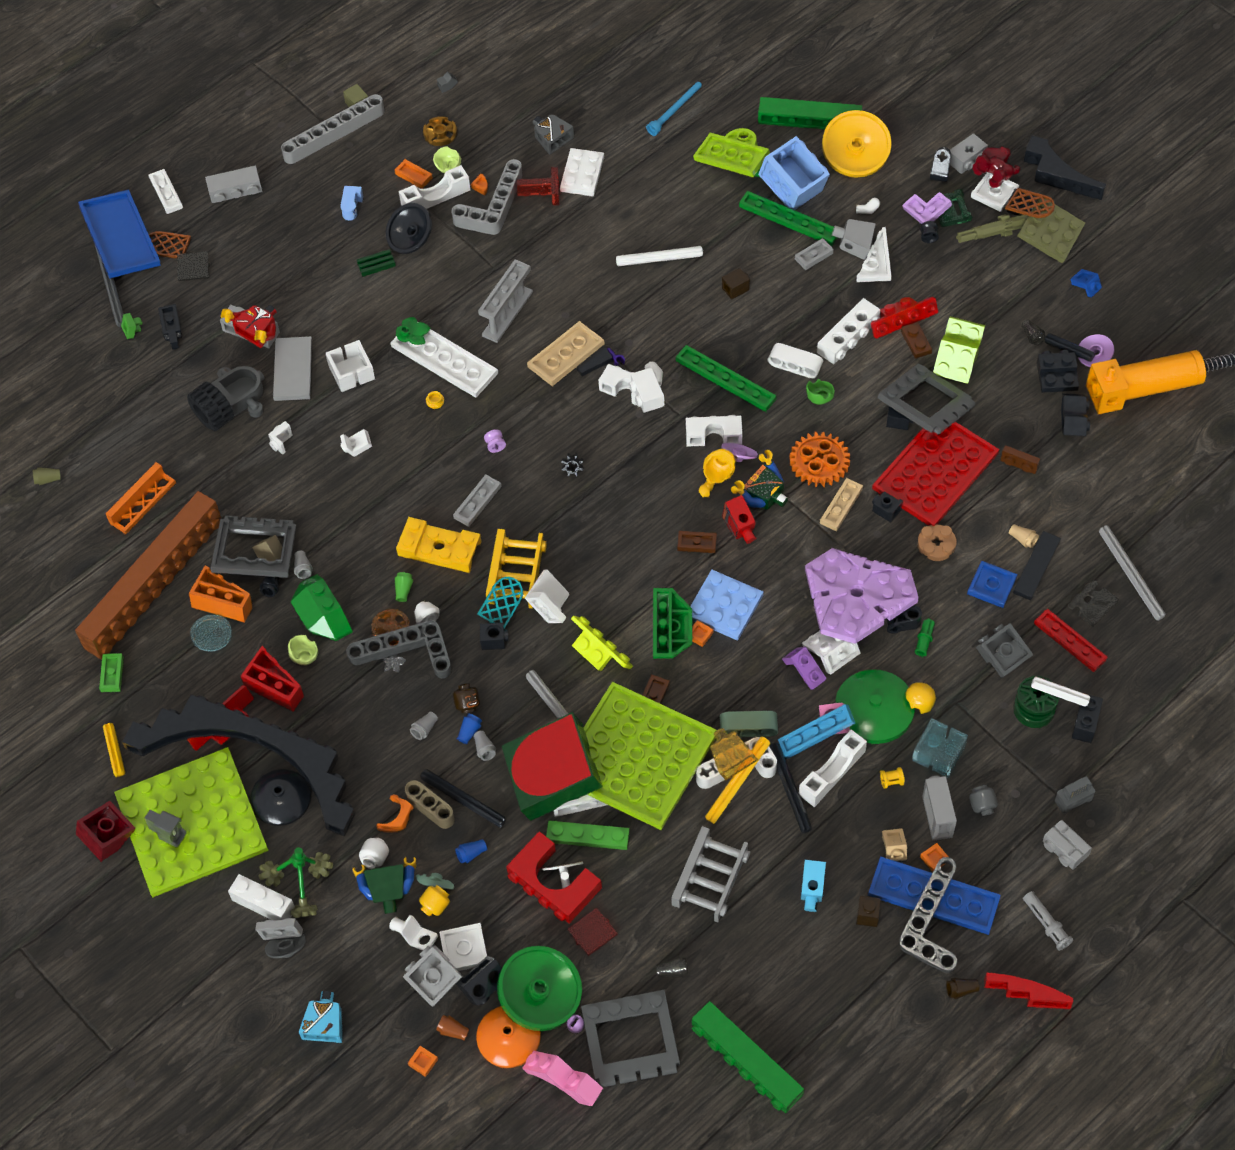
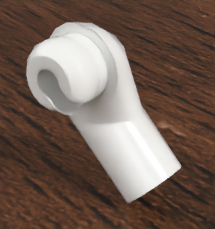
M872 198L866 205H857L856 213H874L880 206L879 199Z
M656 362L647 363L645 369L652 368L661 386L663 378L662 369Z

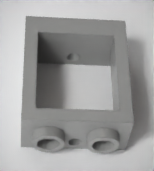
M932 776L925 780L922 794L932 841L953 838L957 820L946 776Z

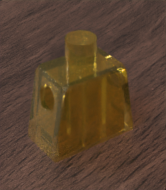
M724 728L715 731L714 736L717 741L710 748L718 772L725 780L758 761V758L734 731L729 734L726 733Z

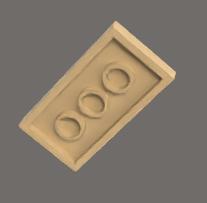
M579 321L528 361L527 366L548 384L554 386L590 355L605 345L604 339Z

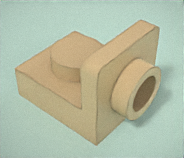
M903 829L882 831L886 858L893 861L907 860V843Z

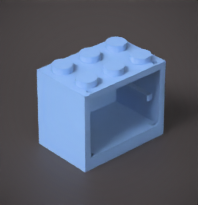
M796 136L764 158L758 175L786 207L796 210L823 191L830 174L827 168L822 166L817 160L815 154L811 153L805 143Z

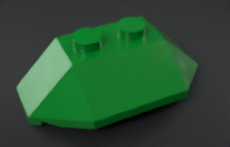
M316 574L300 582L291 600V604L309 633L337 641L353 632L341 606L322 577Z
M653 588V659L674 658L692 645V608L673 588Z

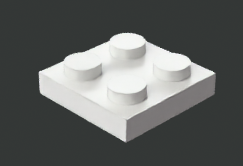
M987 172L972 191L971 198L1002 212L1009 202L1014 189L1019 188V185L1007 180L1001 186L993 188L989 185V180L993 175Z
M480 923L439 932L443 953L458 971L474 968L487 957Z

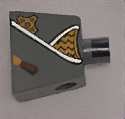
M549 115L545 119L537 116L533 120L535 138L549 155L574 138L573 126L555 115Z

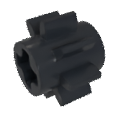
M567 453V459L562 458L561 463L565 465L562 466L561 470H566L568 476L570 474L578 476V470L583 471L584 467L580 464L583 463L584 459H579L577 453L575 455ZM572 462V464H576V466L573 467V465H569V463Z

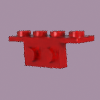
M932 296L923 301L916 302L910 297H905L899 302L885 305L884 308L880 309L881 318L871 322L873 337L876 339L901 329L903 326L937 314L936 298Z
M242 685L222 704L229 710H239L249 717L242 710L253 701L254 697L248 688ZM230 737L189 738L187 741L197 751L210 738L222 745Z

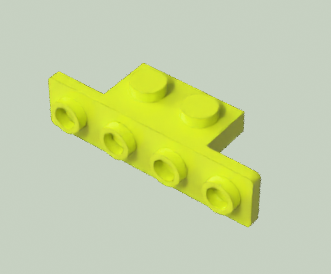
M573 616L571 618L583 630L572 646L597 670L602 671L612 657L624 668L631 669L633 667L629 662L630 658L624 653H619L616 650V645L611 641H606L603 638L602 632L589 626L590 622L585 617Z

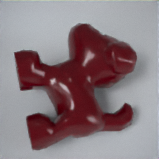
M1003 146L1000 148H985L982 155L977 157L976 163L972 167L976 175H982L986 172L991 173L993 176L989 180V185L993 188L1001 186L1012 175L1020 172L1018 165H1014L1013 168L1012 165L1007 163L1011 151Z

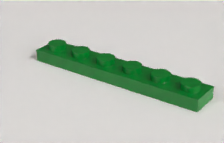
M747 191L739 202V207L818 241L823 238L830 246H833L838 238L832 236L833 226Z
M687 345L676 356V362L765 412L776 401L775 394Z

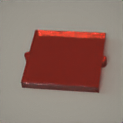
M597 908L568 928L569 933L576 940V945H580L588 956L617 935V932L609 924V919H605Z

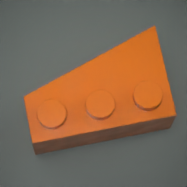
M206 565L189 592L191 607L244 623L252 610L250 593L233 582L229 583L224 580L222 575L211 572L210 568Z

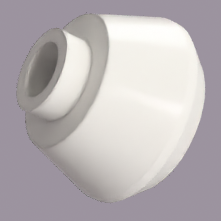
M420 602L414 611L416 623L436 621L440 613L439 608L430 602Z

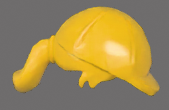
M714 450L705 458L703 469L707 479L699 487V493L702 497H709L715 483H723L733 475L735 458L729 450Z

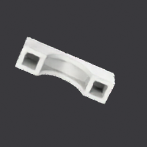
M462 165L446 171L442 180L433 187L420 189L412 185L399 191L401 205L417 203L427 209L470 191L469 176Z
M850 730L838 743L829 760L819 770L812 771L800 784V797L815 807L865 753L867 741Z

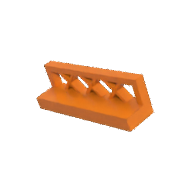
M156 462L105 513L109 523L124 534H127L176 484V481L165 474L162 466ZM162 479L168 481L165 486L158 487V483ZM155 492L153 499L145 500V496L148 493ZM135 506H143L140 512L133 513L132 509ZM130 518V522L125 527L119 524L122 519Z

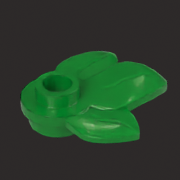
M409 317L402 321V326L397 327L396 336L401 342L409 341L414 345L425 344L423 336L431 328L423 322L417 323L415 317Z

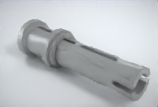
M1034 891L1027 893L1023 897V901L1026 902L1045 927V934L1048 937L1050 936L1057 945V950L1060 951L1068 947L1073 942V938L1066 934L1061 922L1054 920Z

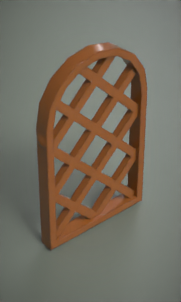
M1017 188L1005 209L1034 218H1044L1054 211L1055 204L1051 197ZM1030 195L1031 199H1028V200H1025V199H1024V197ZM1019 198L1022 199V202L1016 203L1015 201ZM1041 198L1042 202L1036 204L1035 200ZM1028 202H1033V205L1027 206ZM1049 202H1051V203L1053 204L1052 206H1048V207H1047V205H1046V203H1049ZM1021 204L1025 205V207L1019 209L1018 205ZM1044 204L1045 208H1038L1039 205ZM1033 207L1036 208V211L1030 212L1029 210ZM1047 210V213L1041 214L1042 211Z
M155 231L149 234V237H156L151 240L152 243L157 240L160 243L154 246L158 256L183 260L191 239L190 235ZM166 236L168 240L162 242L160 239ZM177 238L179 241L173 244L172 240ZM170 242L171 246L166 248L164 244ZM179 244H182L183 247L180 249H177L175 247ZM162 246L164 249L158 252L156 248ZM171 248L175 249V251L172 253H169L168 251Z

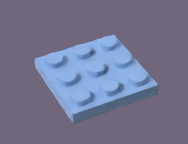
M711 570L690 606L692 608V621L696 622L698 620L713 630L738 641L761 601L763 591Z

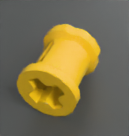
M901 767L888 772L880 771L881 783L884 789L890 785H904V774Z

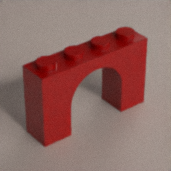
M539 831L506 866L507 876L513 883L522 885L523 890L528 895L537 897L539 903L547 909L549 907L552 909L554 915L559 920H565L570 924L602 889V883L598 877L585 868L569 886L563 889L554 890L543 886L537 879L538 872L556 850L555 843Z

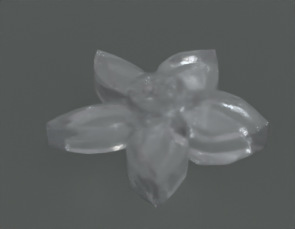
M397 654L392 655L390 658H382L383 662L386 663L384 671H388L393 667L394 671L399 672V665L404 664L406 661L404 658L398 657Z

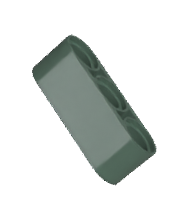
M774 711L724 712L720 714V734L728 738L775 736L778 734L777 713Z

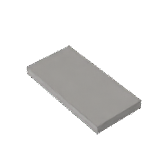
M311 336L276 338L274 401L310 399Z

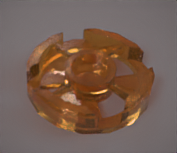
M386 609L379 612L371 624L373 636L410 626L406 614L396 609ZM397 615L403 617V621L397 623L395 620ZM378 619H384L385 622L382 623ZM392 640L389 645H397L399 641Z

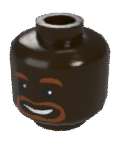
M470 683L458 685L459 689L453 692L455 708L461 711V713L476 711V708L480 705L478 689L470 687Z

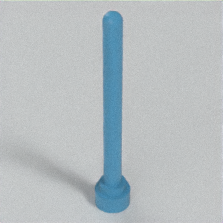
M696 82L658 120L651 121L646 126L648 133L656 136L661 131L662 125L701 88V82Z

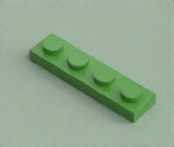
M548 821L546 837L556 844L627 850L630 831L629 828Z

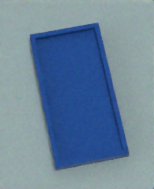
M129 190L78 202L109 279L161 266L160 259Z

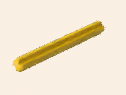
M763 736L759 738L706 814L705 818L713 824L716 823L770 745V741Z

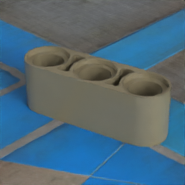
M413 780L406 784L405 792L410 804L439 827L447 829L453 826L455 818L452 807L419 781ZM413 791H419L416 795L411 794ZM427 803H434V805L430 807L425 806ZM444 814L449 815L447 818H440Z

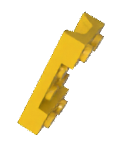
M408 517L396 549L398 556L470 573L476 547L481 544V535L462 530L459 533L429 526L427 521ZM437 544L444 545V548L440 550H437L434 547Z

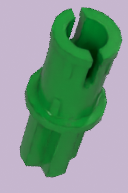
M929 618L924 620L921 632L917 636L918 643L915 654L921 657L927 656L929 643L933 640L932 633L935 621Z

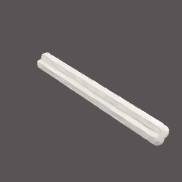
M701 246L621 255L616 256L617 266L701 257L703 256V249Z

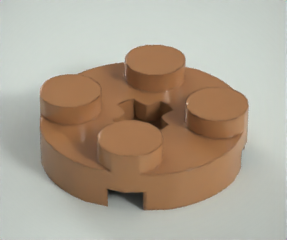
M930 525L922 528L918 537V549L921 554L928 556V559L943 561L949 558V555L955 551L956 537L949 526ZM939 540L941 543L939 546H936L932 541Z

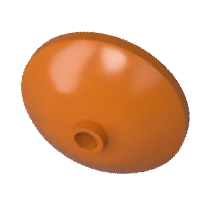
M502 1006L488 1012L481 1020L477 1029V1045L480 1053L488 1062L501 1068H514L525 1064L528 1056L533 1051H537L540 1044V1031L530 1030L518 1025L509 1018ZM510 1029L511 1033L505 1034L504 1030Z

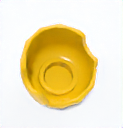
M913 683L906 691V699L912 709H919L921 714L931 711L936 701L935 691L932 687L925 683Z

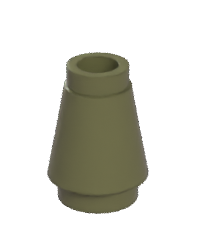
M37 467V469L33 470L34 484H39L40 486L61 480L60 470Z

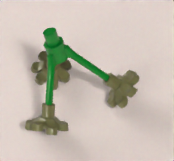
M296 848L290 859L280 866L278 864L273 865L272 861H267L265 864L260 865L259 868L263 873L259 874V879H266L265 883L267 886L273 884L277 887L280 884V879L284 877V873L281 872L282 869L292 863L298 869L300 897L299 905H296L291 910L290 915H293L295 918L301 917V914L302 917L309 916V914L313 916L317 914L316 911L318 909L316 905L307 904L302 868L305 866V862L310 863L309 873L313 874L314 878L319 879L320 875L324 877L329 876L327 869H332L333 863L328 862L330 859L329 854L323 855L322 852H318L315 858H309L303 853L302 848Z

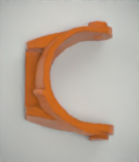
M393 794L390 796V800L401 805L400 813L393 821L387 824L377 823L376 827L379 831L392 833L403 830L409 821L410 811L414 809L408 801Z

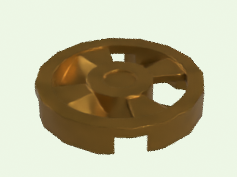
M435 117L430 119L427 125H424L423 135L429 144L444 146L454 141L457 136V127L455 122L448 121L447 117ZM447 131H448V132H453V135H452L451 138H449V137L446 136V135H447Z

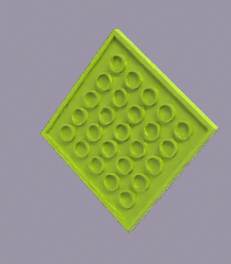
M612 682L584 726L590 755L596 764L603 786L587 795L662 830L716 739L718 730Z
M228 747L114 792L121 813L135 827V831L131 834L130 838L152 898L268 851ZM149 810L158 814L165 811L182 820L180 824L186 831V835L178 847L160 840L157 833L148 828L145 816Z

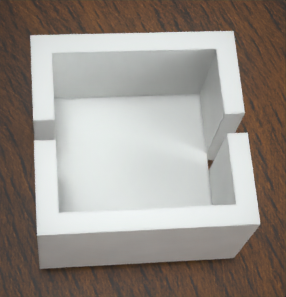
M359 340L344 345L346 360H344L341 347L326 352L328 366L341 392L356 387L358 382L361 385L375 379L373 367Z

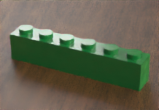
M760 97L758 124L826 129L833 118L847 111H862V105Z
M710 1001L692 1018V1030L699 1037L703 1036L707 1039L708 1045L715 1052L719 1051L723 1054V1059L730 1066L734 1065L739 1069V1074L746 1081L750 1080L755 1084L754 1087L757 1092L762 1096L766 1095L771 1100L770 1103L778 1111L782 1110L786 1114L804 1095V1088Z

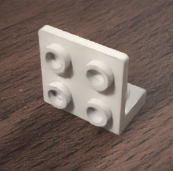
M543 570L525 599L547 623H563L566 619V616L561 612V607L568 598L569 592L548 570Z
M820 631L811 635L802 643L803 647L820 656L826 672L830 675L860 654L857 643L854 644L821 634Z

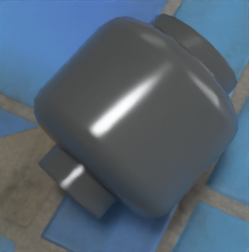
M982 785L973 788L972 793L969 794V800L975 813H981L982 816L994 813L993 809L998 806V800L993 788Z

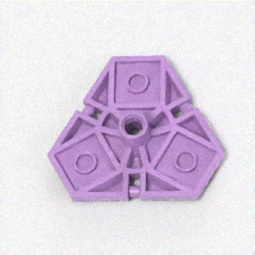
M831 548L805 565V572L811 597L814 599V609L820 633L826 636L856 644L883 626L884 619L887 618L890 621L918 602V594L911 570L892 566L877 560L870 561L866 557H860L852 553L848 554L845 551Z

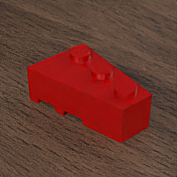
M261 646L240 676L243 685L249 690L293 712L304 697L301 685L278 664L277 660L263 646Z

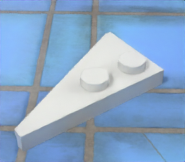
M882 227V230L879 231L874 245H872L860 273L857 275V282L891 281L886 227Z

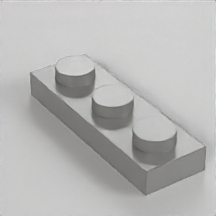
M485 474L453 514L454 519L470 527L501 488V483Z

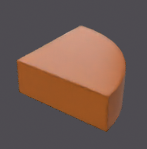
M480 174L471 183V188L484 196L488 191V182L486 177Z

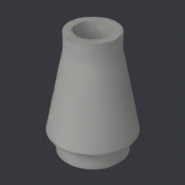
M297 551L294 554V574L300 579L309 578L313 567L305 552Z
M429 712L411 725L410 733L418 740L426 738L438 717L433 712Z
M477 731L473 736L477 756L483 761H488L496 755V747L484 731Z

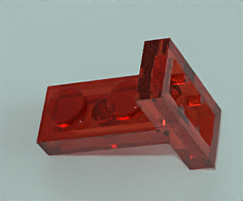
M551 167V178L518 179V196L552 195V205H559L558 167Z

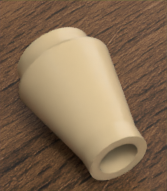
M1015 524L1009 530V534L1026 548H1033L1039 538L1036 531Z

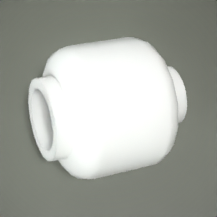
M369 838L364 842L359 858L365 867L370 869L378 868L384 864L389 848L384 840Z

